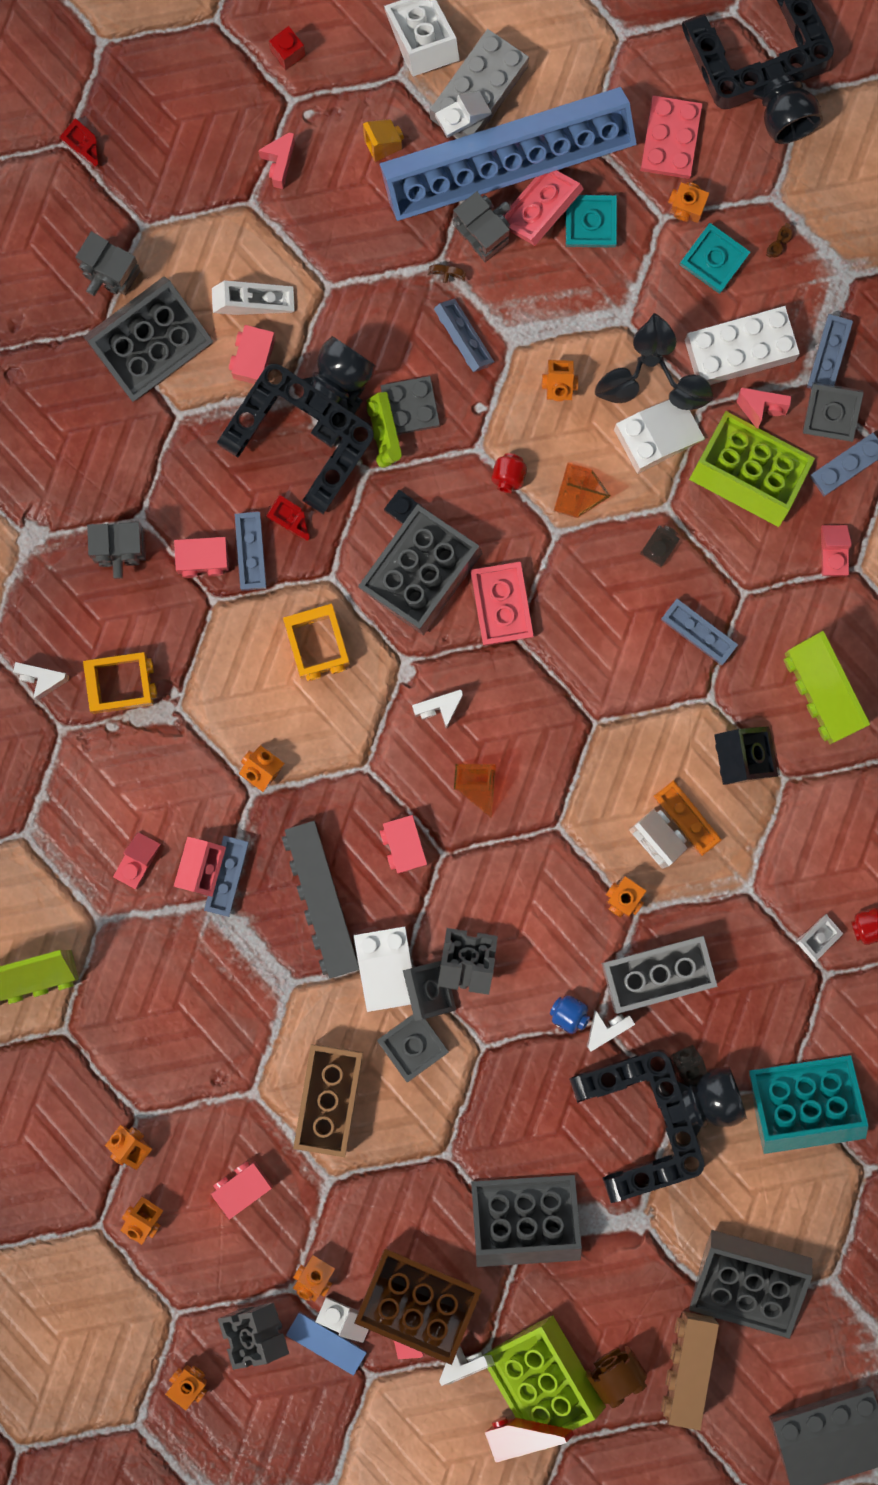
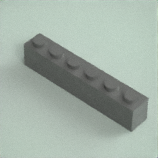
M312 821L285 829L286 836L282 837L285 850H291L293 860L289 861L293 876H299L301 885L297 886L300 900H306L308 910H305L304 913L308 926L313 924L316 934L312 935L315 950L321 949L323 959L319 960L323 975L328 974L329 979L359 970L316 822Z

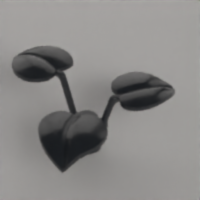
M656 313L636 332L633 338L634 349L641 354L637 358L638 363L634 374L631 375L627 368L614 369L608 372L595 388V395L601 399L613 403H626L635 398L639 392V383L635 379L639 376L642 364L654 367L659 363L671 386L675 388L669 393V400L675 407L682 410H694L707 405L714 398L709 382L700 375H687L681 378L678 384L675 383L661 355L672 353L677 343L676 336L670 325Z

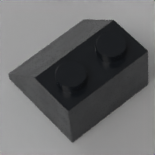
M769 726L736 729L714 734L723 785L778 777Z

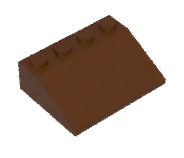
M384 1249L354 1324L452 1365L482 1290Z

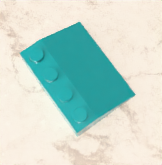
M851 1055L749 1071L763 1154L866 1139L868 1122Z

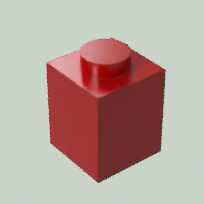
M289 26L269 40L271 53L285 70L305 57L304 44Z

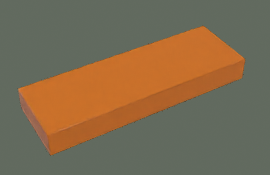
M674 780L653 796L701 856L722 840Z

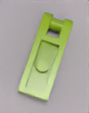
M379 392L367 400V412L371 417L374 439L379 451L376 462L381 468H386L400 460L401 449L387 392Z

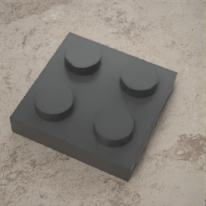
M430 376L380 385L381 392H387L397 435L440 427Z
M812 382L802 430L803 434L853 442L864 393L863 390Z
M441 961L403 970L415 1021L456 1011L452 990L450 988L438 987Z
M413 1014L377 1040L406 1082L412 1080L449 1053L427 1020L415 1021Z

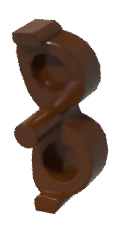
M789 223L781 227L777 240L772 242L767 248V257H779L783 250L781 244H786L791 240L792 231Z
M440 264L429 266L427 274L428 276L431 274L444 275L443 283H448L449 275L462 279L463 282L466 276V272L462 269Z

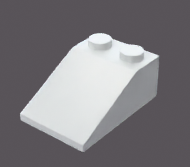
M400 0L384 6L404 61L413 77L460 61L456 36L436 0Z
M670 400L640 411L618 422L614 428L637 474L705 440L690 410L679 409Z
M653 809L631 827L629 831L663 869L674 863L687 849V846L684 844L687 840L678 830L674 832L669 827L668 823L670 820L661 810L656 812Z
M400 927L354 935L367 1012L411 1005L403 970L412 968L406 928Z

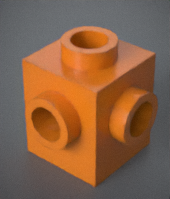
M681 182L678 190L673 189L668 201L669 204H672L670 213L674 214V217L678 220L685 222L691 220L698 223L709 192L701 190L694 183L687 182L684 184Z
M548 360L547 374H542V389H547V400L559 402L572 400L573 390H578V375H574V361Z
M260 745L254 752L249 750L241 761L244 766L239 775L264 792L276 779L285 763Z
M624 876L618 885L614 882L605 894L609 897L606 901L610 905L608 910L620 918L623 914L627 917L631 913L636 915L644 904L641 898L646 890ZM623 894L628 896L627 903L621 901Z
M122 1125L117 1128L105 1145L112 1153L110 1157L122 1166L125 1163L135 1170L140 1167L152 1150L143 1140V1133L134 1127H131L129 1130Z
M141 1197L134 1208L129 1206L122 1217L125 1223L120 1231L142 1245L148 1236L150 1238L155 1236L161 1226L157 1221L164 1210Z
M312 1255L306 1266L301 1264L293 1278L297 1281L293 1289L297 1291L301 1298L315 1302L319 1295L325 1297L332 1283L328 1280L335 1268Z
M186 1365L183 1371L178 1368L169 1379L172 1385L165 1395L186 1411L193 1401L199 1403L207 1392L204 1388L207 1380L204 1378L206 1376L205 1373L196 1366L191 1368ZM185 1383L190 1384L191 1388L186 1387Z

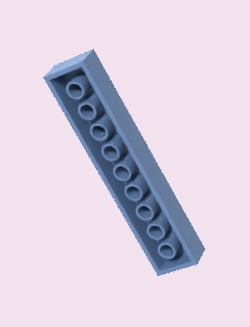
M618 87L379 164L391 209L396 220L399 221L468 199L476 191L481 195L637 144L630 102L622 88Z

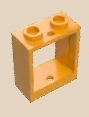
M332 603L283 618L301 679L306 678L307 682L321 678V673L331 671V674H337L345 671V666L350 665ZM330 618L341 658L304 669L293 629Z
M144 652L83 661L89 709L92 714L154 705L153 699L157 698L155 683L151 684L150 674L154 673L152 658H147ZM139 662L144 697L102 703L97 667Z

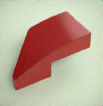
M75 118L59 136V139L96 168L98 165L96 137Z
M278 495L265 517L301 539L308 541L310 537L306 528L304 511L302 512L300 507L283 496Z

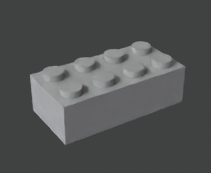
M487 29L430 108V120L439 125L435 118L436 112L457 102V95L480 91L492 114L454 134V136L461 138L483 131L528 68L529 56Z
M704 936L601 963L616 1014L718 987Z

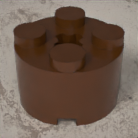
M624 1346L626 1351L621 1352L617 1348L605 1354L594 1363L596 1369L592 1373L589 1369L586 1372L587 1379L604 1404H609L611 1408L618 1407L624 1402L625 1397L632 1393L638 1394L647 1387L645 1383L647 1373L629 1346Z

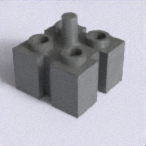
M476 191L453 210V225L465 240L469 241L481 259L486 262L508 244L510 225L503 215L510 211L511 207L507 202H504L492 211L491 209L494 206L489 198L485 195L481 196Z
M92 231L75 257L77 262L80 263L79 268L83 271L82 275L91 280L86 292L92 296L96 295L102 283L105 284L104 288L111 293L117 295L120 292L126 296L141 271L135 256L118 246L115 247Z
M139 522L118 523L114 525H87L88 556L93 559L94 563H99V567L113 566L114 579L123 578V562L126 566L140 565V561H146L145 530Z
M447 928L438 987L456 990L459 987L461 989L469 987V992L489 995L498 936L477 933V937L467 936V931Z
M274 1303L259 1305L255 1308H242L218 1318L223 1339L228 1338L231 1347L227 1349L233 1370L246 1368L251 1365H265L289 1354L284 1334L278 1333V1330L282 1329V1323L278 1318Z

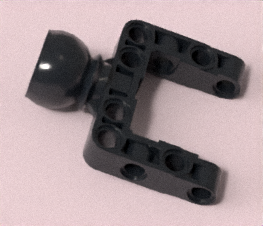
M777 0L798 47L780 53L778 57L763 63L759 61L736 71L730 69L725 58V49L715 28H711L705 14L683 21L682 29L713 101L719 108L731 109L757 98L762 99V104L766 107L764 112L766 130L769 136L778 144H788L804 138L821 125L823 121L821 106L813 94L802 89V81L828 71L831 66L834 48L811 0ZM796 12H802L805 15L799 16ZM708 47L711 48L712 51H704L703 48ZM820 54L823 55L825 58L820 59L817 58L815 55ZM798 63V64H800L802 67H798V68H797V67L792 66V64ZM752 81L755 85H747L745 82ZM729 90L732 93L727 95L722 93L721 91Z
M333 336L324 342L319 350L317 357L319 372L312 373L313 377L301 379L279 364L268 365L217 441L219 446L238 458L279 395L341 436L340 444L302 500L321 514L325 513L374 437L372 427L349 411L347 399H350L349 392L357 391L369 383L373 377L376 365ZM274 369L282 373V381L279 384H272L268 379L269 373ZM294 384H300L304 389V394L299 399L293 398L290 394V388ZM246 412L251 413L254 417V423L251 427H245L241 423V416ZM338 412L346 415L347 422L343 427H336L332 422L333 416ZM357 427H364L368 431V437L363 442H359L354 438V430ZM329 470H336L339 473L340 480L338 483L330 484L327 482L326 473Z
M660 1049L569 1078L577 1103L626 1089L628 1086L642 1081H650L658 1108L661 1109L666 1125L665 1129L674 1154L603 1177L611 1203L626 1200L699 1176L705 1166V1158L697 1137L701 1127L705 1128L708 1122L719 1127H732L747 1119L730 1067L712 1069L700 1078L697 1086L690 1084L688 1087L678 1081L671 1057L666 1051ZM662 1057L666 1064L662 1070L654 1069L651 1065L652 1058ZM604 1073H612L616 1078V1083L612 1086L605 1085L602 1081ZM662 1082H670L674 1087L673 1093L670 1095L661 1093L659 1085ZM682 1131L687 1132L691 1137V1141L688 1144H680L676 1140V1135ZM691 1156L699 1161V1166L692 1170L688 1169L684 1163L685 1159ZM646 1173L650 1180L649 1183L639 1185L635 1180L636 1174Z

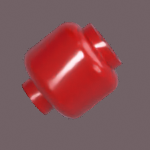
M506 453L495 461L491 475L492 482L498 486L497 489L504 493H512V490H519L524 484L527 466L523 462L522 457Z
M872 908L857 913L854 917L855 921L851 922L856 940H861L864 945L878 942V909Z

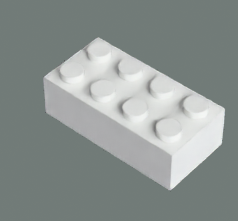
M785 306L687 333L684 340L694 374L704 377L710 385L794 362L800 354Z

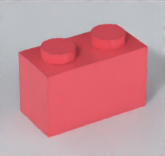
M244 325L243 332L239 331L236 338L237 354L236 356L232 355L229 364V370L232 371L233 379L255 384L263 370L269 365L276 339L274 332Z
M226 537L174 540L176 572L182 574L183 578L198 577V573H208V576H222L224 571H229Z
M413 815L383 824L384 830H380L383 845L389 844L391 854L387 855L391 870L396 869L397 874L427 866Z
M187 837L174 887L212 897L226 847Z
M246 1161L234 1170L237 1175L228 1180L227 1177H224L213 1185L216 1190L211 1195L229 1220L273 1187L255 1161L252 1164Z

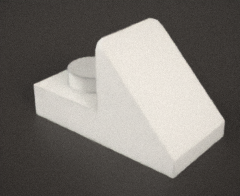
M480 91L457 95V102L436 112L435 118L446 137L449 138L491 115L492 112Z
M15 662L13 670L15 674L20 675L19 680L34 683L35 679H37L34 699L36 700L43 698L68 682L69 679L66 673Z
M461 690L414 704L412 705L415 717L421 716L423 720L435 716V711L440 710L445 728L447 729L463 694Z
M826 914L806 933L797 938L796 942L810 959L816 962L843 933Z
M594 1011L587 1042L588 1050L590 1052L634 1026L635 1023L630 1015L623 1017L622 1014H619L608 1021L611 1026L606 1027L597 1011Z
M329 1297L325 1298L315 1321L316 1323L338 1332V1336L362 1343L368 1333V1329L354 1324L359 1312L358 1310Z
M459 1346L452 1365L445 1364L439 1380L441 1386L452 1384L494 1366L495 1363L492 1356H483L480 1352L468 1357L467 1363L462 1348Z

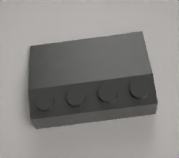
M164 276L83 336L132 402L213 342L171 281Z
M417 504L361 581L358 588L424 636L483 553L478 544Z
M575 1175L471 1182L477 1267L581 1260L582 1247Z
M711 1230L702 1257L689 1310L790 1339L813 1276L812 1258Z
M869 1386L769 1416L789 1485H824L878 1468V1405L874 1392Z

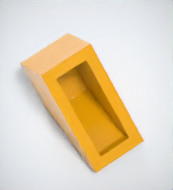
M391 119L363 123L364 141L375 162L402 150L403 133L398 125L394 127Z

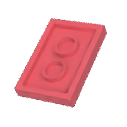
M652 96L640 171L690 179L702 103Z
M557 170L535 177L510 206L511 210L503 215L510 225V232L536 246L584 190L582 185Z
M521 562L470 570L483 646L533 638Z

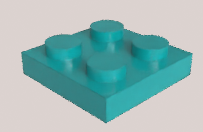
M579 195L566 209L565 247L616 248L617 195Z
M709 223L679 265L721 294L747 259L750 251Z

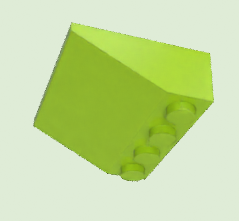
M725 411L689 480L779 527L789 512L815 458Z
M824 631L784 653L786 656L784 663L790 673L794 672L798 680L795 682V685L801 695L805 694L809 702L806 705L812 718H817L820 724L818 731L824 741L828 740L831 745L870 725Z
M58 950L0 966V1002L8 1000V1004L24 1000L23 995L33 993V997L42 996L49 993L48 988L58 986V990L74 987L73 981L79 980L72 950Z
M553 1315L530 1326L483 1354V1356H492L495 1365L487 1369L515 1418L574 1430L594 1421L606 1408L587 1379L585 1369Z

